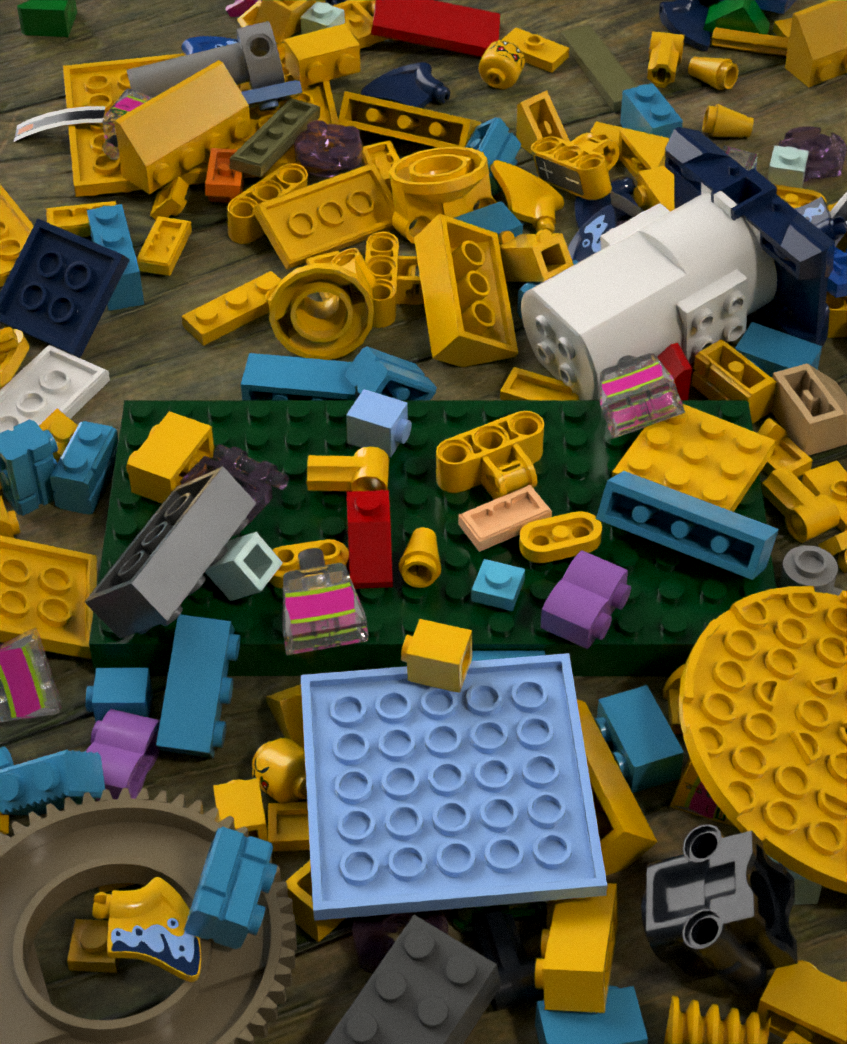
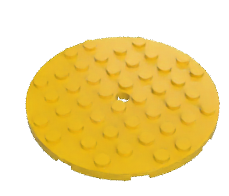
M788 586L765 590L733 603L728 611L708 624L692 648L684 666L679 690V719L683 739L690 760L701 782L713 801L741 833L752 830L763 842L764 851L768 856L812 882L847 894V734L845 732L847 730V591L842 590L840 595L815 592L814 586Z

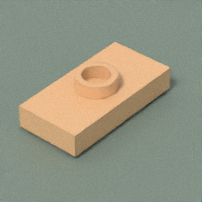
M528 485L459 514L458 525L480 552L520 535L521 529L529 522L552 517V511L533 487Z

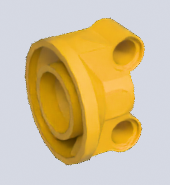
M439 147L418 151L395 162L389 171L395 207L392 216L394 229L409 242L415 244L414 237L439 213L455 218L497 203L492 197L488 160L484 153L466 147ZM480 200L479 206L473 210L474 205ZM417 219L415 226L409 229L413 220Z
M349 248L340 252L331 260L330 264L313 263L296 268L268 290L265 299L270 306L269 321L275 337L288 351L303 358L332 360L348 355L363 344L372 329L374 316L372 287L375 285L376 279L357 248ZM316 292L334 294L329 300L322 302L314 301L308 297L309 294Z

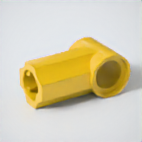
M652 31L647 79L656 87L666 88L668 84L675 81L678 63L681 64L685 35Z
M372 446L357 450L354 456L310 455L307 462V488L311 491L388 490L389 456L384 450Z
M780 467L772 471L769 477L762 482V494L785 516L786 527L792 537L798 542L803 543L838 526L840 516L832 499L825 494L815 496L790 470Z

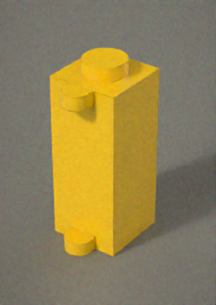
M542 229L537 234H520L514 237L511 231H502L498 236L506 282H544L574 265L562 233H551L547 229Z

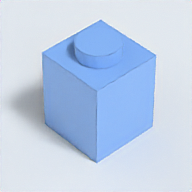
M363 389L346 415L348 444L361 448L369 446L378 447L384 450L389 457H392L400 443H406L411 432L412 423L408 420V403Z

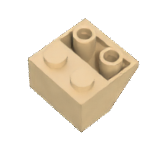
M808 363L773 373L772 378L777 383L775 394L772 396L774 401L771 412L782 428L785 429L792 442L808 456L847 445V396L836 381Z

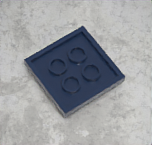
M37 219L0 292V323L13 329H18L24 334L81 358L130 260L123 254Z

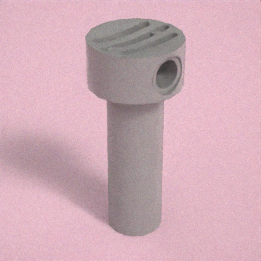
M269 21L237 28L238 43L126 70L133 97L147 102L218 60L224 63L236 85L249 82L250 89L252 90L285 83L278 48Z

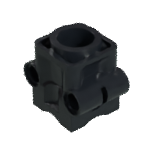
M710 824L700 825L688 833L682 848L683 855L651 862L647 865V884L641 900V916L644 931L654 954L659 960L667 963L684 981L690 982L718 976L734 993L748 995L762 986L766 979L767 970L798 964L797 940L789 926L790 911L795 902L794 878L784 866L774 862L767 856L764 851L763 842L752 830L725 837L716 826Z

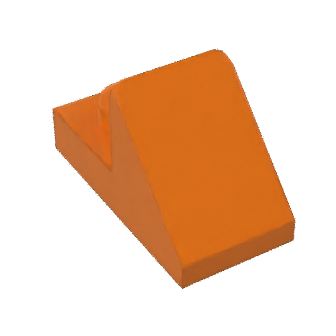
M211 148L205 182V196H208V200L211 202L229 203L243 192L244 173L230 169V157L237 151L236 149Z

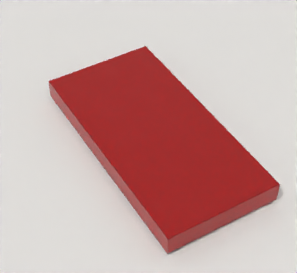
M375 0L371 34L482 57L487 47L492 42L499 40L500 13L436 0Z

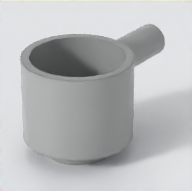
M810 545L795 547L784 557L778 588L814 586L815 592L840 595L842 589L834 587L838 571L837 562L829 552L820 547Z

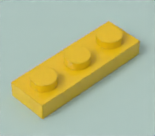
M269 271L182 315L183 327L204 346L269 313L270 306L265 299V295L281 279L272 271Z

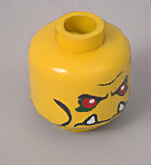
M504 40L492 42L479 62V74L483 81L493 88H511L517 82L524 69L525 57L521 49L513 42Z
M279 738L264 743L256 751L252 759V778L259 779L260 790L279 803L299 802L307 798L304 748L288 738Z

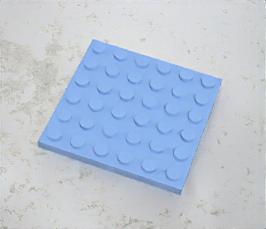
M569 653L471 661L460 693L408 681L407 666L301 675L314 921L607 896V880Z

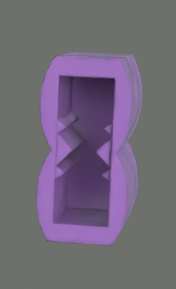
M581 550L570 563L562 580L557 583L542 608L540 628L586 649L591 646L596 638L602 640L611 624L612 616L610 615L615 608L621 610L630 595L631 586L627 585L628 570Z
M110 709L102 721L98 720L95 723L91 733V745L86 752L92 751V753L98 752L100 754L105 789H109L113 799H118L123 788H128L131 799H136L140 793L146 775L153 767L160 753V749L156 746L160 720Z

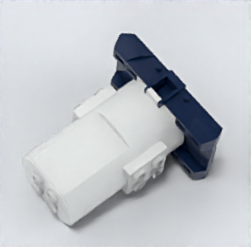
M677 127L673 130L665 148V167L674 174V210L669 211L659 203L639 213L634 218L601 235L600 251L526 291L521 301L523 325L538 361L556 379L561 380L566 386L570 387L572 393L575 392L579 396V400H602V382L646 367L670 344L679 343L689 364L694 363L695 356L701 350L719 340H724L727 343L735 341L746 332L747 315L760 325L820 345L823 349L828 337L830 314L829 306L826 303L827 280L833 271L835 242L777 195V187L754 168L747 171L700 131Z

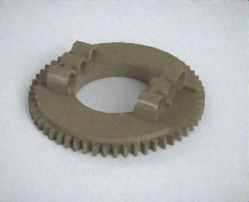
M128 788L122 789L118 799H113L109 789H105L100 801L95 802L91 794L87 792L84 793L82 805L77 806L70 797L65 798L64 810L59 811L50 803L46 805L47 817L41 818L32 811L28 813L29 826L25 827L15 821L11 823L14 832L12 837L0 833V1044H255V1036L267 1037L266 1021H277V1004H285L286 1002L285 987L292 985L291 969L295 968L296 965L295 915H293L292 899L288 898L286 881H281L279 866H277L269 893L260 892L257 904L266 908L257 935L248 933L241 948L238 949L215 943L214 939L206 940L200 938L201 970L199 979L195 982L184 981L163 1002L134 1016L114 1020H92L70 1015L51 1005L34 946V940L40 928L55 910L71 898L104 885L118 883L147 885L154 877H160L181 895L190 909L215 833L222 826L235 830L233 817L229 816L220 821L219 810L216 807H213L204 814L202 801L196 800L191 806L186 808L185 796L181 794L172 803H168L166 791L163 790L160 791L154 800H149L148 791L145 788H142L136 799H131ZM245 826L235 830L243 833L244 837H249L248 829Z

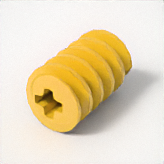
M673 995L664 1044H767L771 1017L764 1029L761 1028L757 1012H751L744 1025L741 1024L737 1008H731L725 1020H721L718 1004H711L705 1016H701L698 1000L694 999L690 1002L686 1011L681 1012L679 998Z

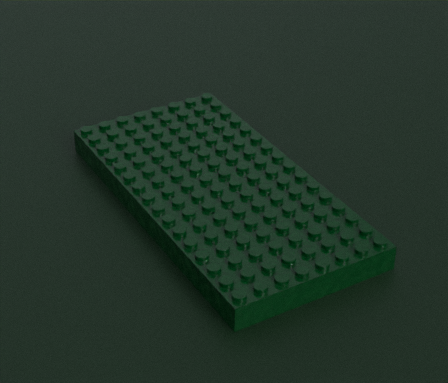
M124 400L98 584L162 505V503L131 492L126 466L130 455L134 451H138L147 440L153 426L159 425L169 411L212 426L215 455L198 477L223 466L256 502V505L247 515L249 519L247 526L229 540L257 532L272 550L280 546L333 539L343 543L349 551L347 492L350 491L308 490L307 462L310 455L354 456V453L361 449V447L348 444L346 415L356 400ZM401 400L408 403V420L411 421L412 427L406 443H400L392 457H389L388 490L393 587L352 589L364 618L362 619L356 613L365 638L356 631L331 637L332 645L330 644V638H328V643H324V639L293 642L292 648L288 653L285 593L350 582L349 571L343 578L334 582L290 589L277 588L268 582L261 592L232 601L204 573L203 576L206 579L202 586L193 594L186 596L180 605L183 607L181 615L231 621L235 629L234 634L240 635V648L237 661L230 660L227 676H301L405 667L407 662L401 661V651L405 637L407 635L413 636L419 619L472 630V651H545V655L569 653L573 676L670 677L674 671L686 663L696 641L713 619H717L728 611L733 603L752 594L774 589L776 584L771 555L767 567L751 580L600 521L602 524L601 543L590 554L628 570L627 585L631 586L628 600L621 610L615 608L610 615L612 616L611 624L602 640L596 638L588 649L540 628L542 608L551 591L562 580L575 556L547 563L529 561L519 550L520 535L479 552L458 525V515L494 499L482 484L458 493L442 490L436 482L437 446L448 438L520 411L535 412L544 420L542 457L533 464L538 482L537 486L533 489L551 509L552 517L577 511L588 512L597 517L607 480L612 478V471L647 425L644 421L619 429L614 436L613 414L615 410L630 405L636 407V405H633L635 401L627 404L630 400H620L624 403L621 404L619 400H605L602 405V400ZM674 400L753 431L749 402L746 400ZM758 475L734 512L767 524L760 475ZM425 527L433 530L437 536L441 573L430 586L416 588L408 585L403 580L399 571V562L413 531L417 528ZM484 559L525 569V580L513 611L471 601L472 588ZM93 612L89 648L94 673L96 668H149L150 676H168L177 618L167 626L162 624L154 626L142 635L134 633L119 638Z

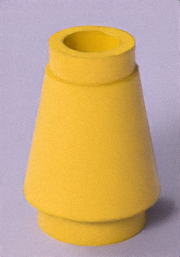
M695 56L688 65L689 75L719 91L731 89L738 78V66L729 58Z
M716 104L715 107L708 105L703 119L702 132L709 133L710 137L749 138L753 129L754 118L747 117L719 104Z
M421 527L413 531L399 562V571L403 580L412 587H428L434 583L441 573L437 536L429 528Z

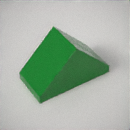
M29 0L17 5L21 33L24 35L69 37L77 14L76 0Z
M724 0L709 8L703 30L713 32L715 28H724L767 35L770 22L755 0Z

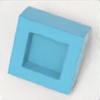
M484 559L472 588L471 601L513 611L525 580V569Z

